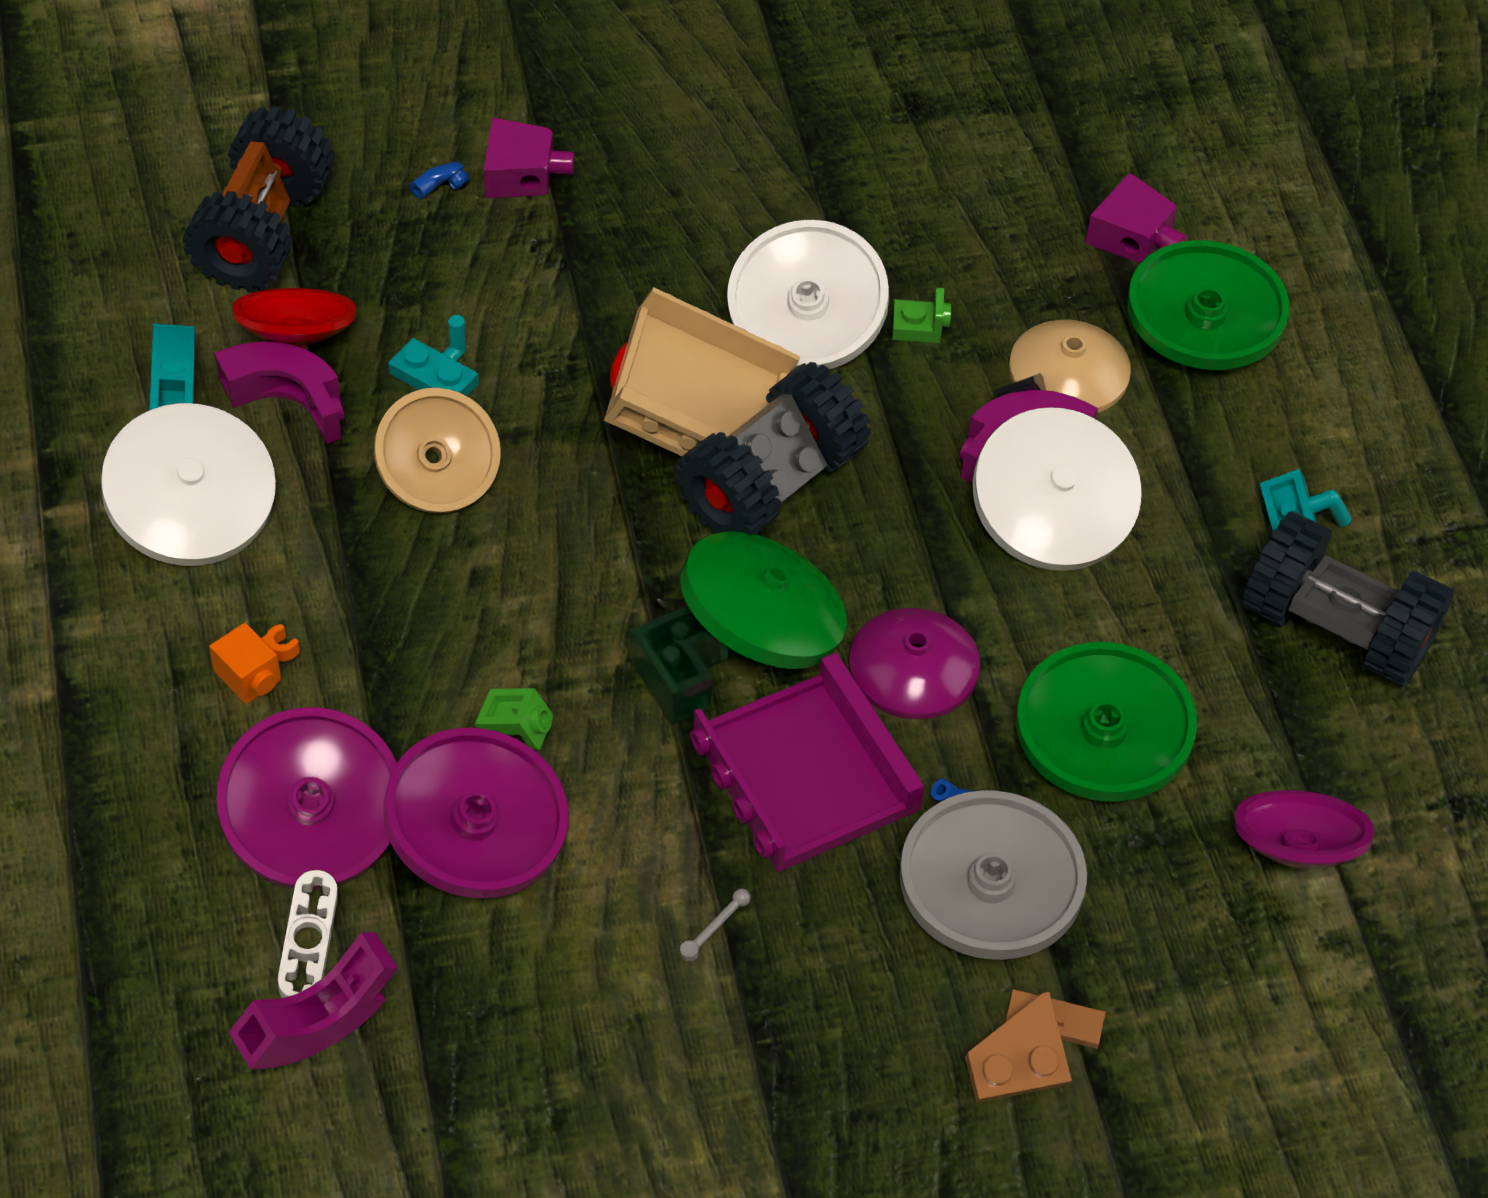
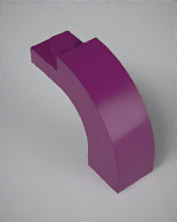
M251 342L214 352L218 380L233 408L268 397L290 399L302 405L309 412L326 444L342 439L340 421L344 420L345 416L341 406L338 377L334 370L320 357L303 348L279 342Z
M1048 390L1012 392L991 400L978 409L971 417L968 439L964 443L959 456L963 460L961 478L970 483L973 482L975 465L984 445L994 431L1010 418L1029 410L1052 407L1074 410L1096 419L1098 407L1074 396Z
M361 932L334 968L320 981L304 991L289 997L253 1000L228 1033L251 1070L275 1068L306 1059L342 1040L366 1022L386 1001L380 991L397 971L398 967L375 932Z

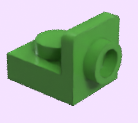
M936 287L934 302L894 299L892 340L940 343L942 327H950L951 303H944V288Z
M535 688L490 689L475 725L477 728L493 730L506 735H520L530 748L540 749L547 732L551 728L553 713Z

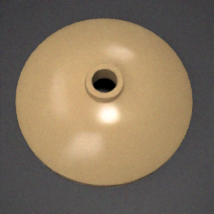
M1054 320L1036 325L1018 338L1011 351L1009 372L1012 382L1041 373L1046 390L1065 393L1098 407L1097 413L1113 406L1124 395L1130 380L1131 365L1123 346L1105 330L1077 320Z
M426 388L403 396L385 413L375 435L374 458L377 470L384 484L400 501L423 512L450 513L470 506L489 489L496 477L500 464V441L496 428L488 414L474 400L449 389ZM427 451L437 453L439 457L438 463H430L426 459L425 453Z

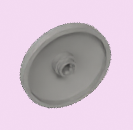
M982 790L962 793L947 798L930 808L918 819L904 843L900 864V885L904 900L918 924L934 939L957 952L969 956L1005 960L1039 952L1059 940L1068 931L1077 918L1083 903L1087 885V868L1083 851L1075 835L1051 810L1017 794Z

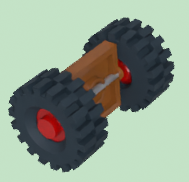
M272 106L269 112L265 107L258 108L256 113L252 111L247 115L228 151V157L231 158L229 162L230 168L236 169L228 185L224 188L223 194L215 192L211 198L206 196L202 200L183 236V243H186L184 251L186 255H193L190 262L194 267H203L201 274L209 278L211 275L216 277V283L221 286L229 283L232 289L240 290L244 286L247 292H255L257 287L265 290L270 284H274L292 249L290 247L293 242L292 236L287 235L290 230L286 223L279 224L289 203L291 207L299 206L301 201L306 205L313 198L316 199L334 165L335 151L330 150L332 146L330 139H322L324 131L319 126L311 127L310 123L312 120L304 116L302 120L295 117L296 111L288 109L286 114L281 113L280 107Z

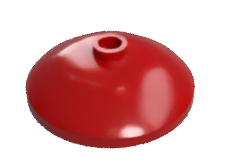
M279 288L253 292L238 298L232 305V315L242 328L266 341L286 343L304 349L307 347V344L324 341L346 329L356 318V305L349 298L329 291L306 288Z

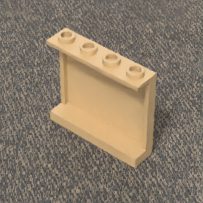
M653 287L637 310L604 421L683 456L712 433L716 435L718 432H723L727 437L770 404L766 401V395L770 392L769 389L791 372L799 362L800 356Z

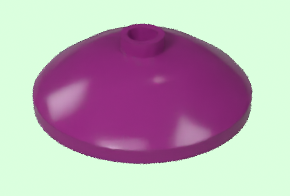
M900 608L877 615L858 631L850 648L849 670L869 703L877 709L900 718L930 719L952 712L970 697L978 681L980 657L972 637L953 619L928 609Z
M1296 790L1264 792L1245 799L1235 811V829L1248 846L1277 863L1297 869H1322L1348 863L1364 854L1373 843L1374 826L1366 814L1345 801L1319 793Z

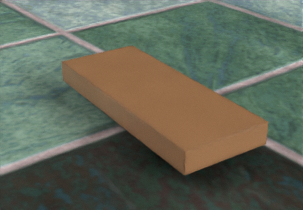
M1013 989L1005 1022L1039 995ZM1051 999L1061 1040L1098 1049L1106 1012Z

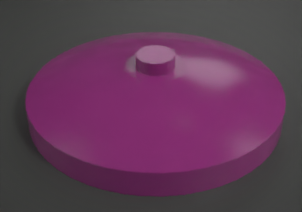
M304 707L285 710L271 715L251 727L241 736L227 755L222 766L217 785V810L223 835L236 857L248 869L264 880L278 886L294 889L299 877L312 870L327 872L334 878L337 886L348 883L371 869L391 845L384 824L383 802L389 779L397 762L389 747L374 730L360 720L343 712L320 707ZM317 885L314 886L312 891L323 889L322 886Z
M456 728L441 731L424 738L412 746L396 764L389 779L383 802L386 832L391 845L403 863L430 885L445 892L468 898H496L510 895L527 888L539 880L555 862L564 843L569 822L568 804L564 789L549 764L537 752L521 741L497 731L481 728Z

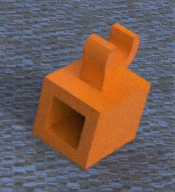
M243 623L209 645L213 670L247 704L256 697L269 693L281 681L278 661L294 659L300 653L299 641L294 638L287 644H278L286 638L285 627L282 624L272 627L264 637L260 638L246 623Z

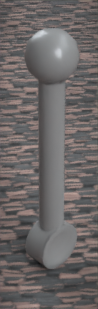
M746 889L736 890L732 897L733 900L693 941L688 940L682 943L680 955L683 960L694 961L697 959L699 947L738 907H745L749 904L751 896Z

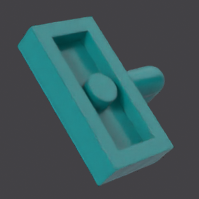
M453 315L449 318L450 345L443 353L412 338L388 362L389 374L418 390L444 388L468 396L479 385V373L457 362L466 352L464 318L460 315Z
M1300 469L1260 483L1273 531L1277 530L1279 522L1291 511L1317 523L1315 513L1328 509L1336 525L1344 527L1351 522L1352 517L1335 490H1327L1317 495L1309 496L1305 478Z

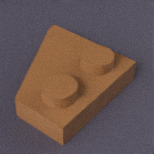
M1049 992L1039 995L971 1049L965 1056L976 1103L1068 1086L1072 1082Z

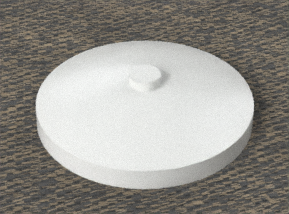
M800 220L774 227L757 237L746 247L732 269L728 283L727 298L733 325L800 356L799 362L791 371L803 363L808 364L809 362H816L817 367L824 365L829 369H833L860 355L875 340L887 316L889 287L886 271L880 257L863 237L836 223L821 220Z
M179 403L147 411L129 422L117 434L104 459L101 491L104 507L111 523L131 546L158 561L181 566H199L225 560L252 543L260 534L270 516L276 480L273 463L265 445L248 425L230 413L218 408L202 404Z
M1039 408L1010 418L989 437L980 452L973 473L974 503L987 532L1010 555L1029 565L1042 569L1056 571L1076 570L1104 560L1126 539L1136 522L1140 510V476L1135 461L1125 444L1103 423L1086 414L1070 409Z

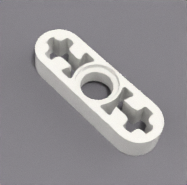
M312 870L304 873L295 884L278 974V988L282 998L299 993L293 991V983L288 982V980H296L299 961L307 962V982L314 985L324 977L338 897L337 884L334 878L321 870ZM319 885L322 886L323 894L328 896H321L319 898L317 915L309 914L310 898L307 893L312 892L314 886ZM305 927L317 929L322 935L321 942L311 949L299 947L295 943L294 937L300 929ZM304 985L302 991L311 987L312 985Z

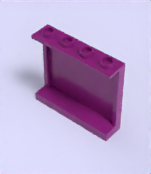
M837 652L821 658L819 675L721 716L707 720L701 708L694 711V730L690 731V737L696 752L700 756L706 755L711 764V773L716 785L721 790L726 788L732 798V807L737 819L741 824H748L753 832V841L757 852L761 858H769L777 873L921 810L924 791L923 783Z

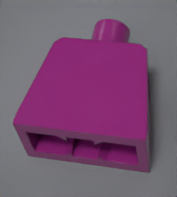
M492 118L484 164L485 198L541 196L547 194L551 174L573 175L574 152L554 151L553 131L549 128Z
M1129 173L1090 215L1086 243L1141 263L1158 248L1186 241L1187 235L1173 229L1177 211L1175 204Z

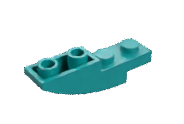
M153 323L149 411L165 405L193 403L195 326Z

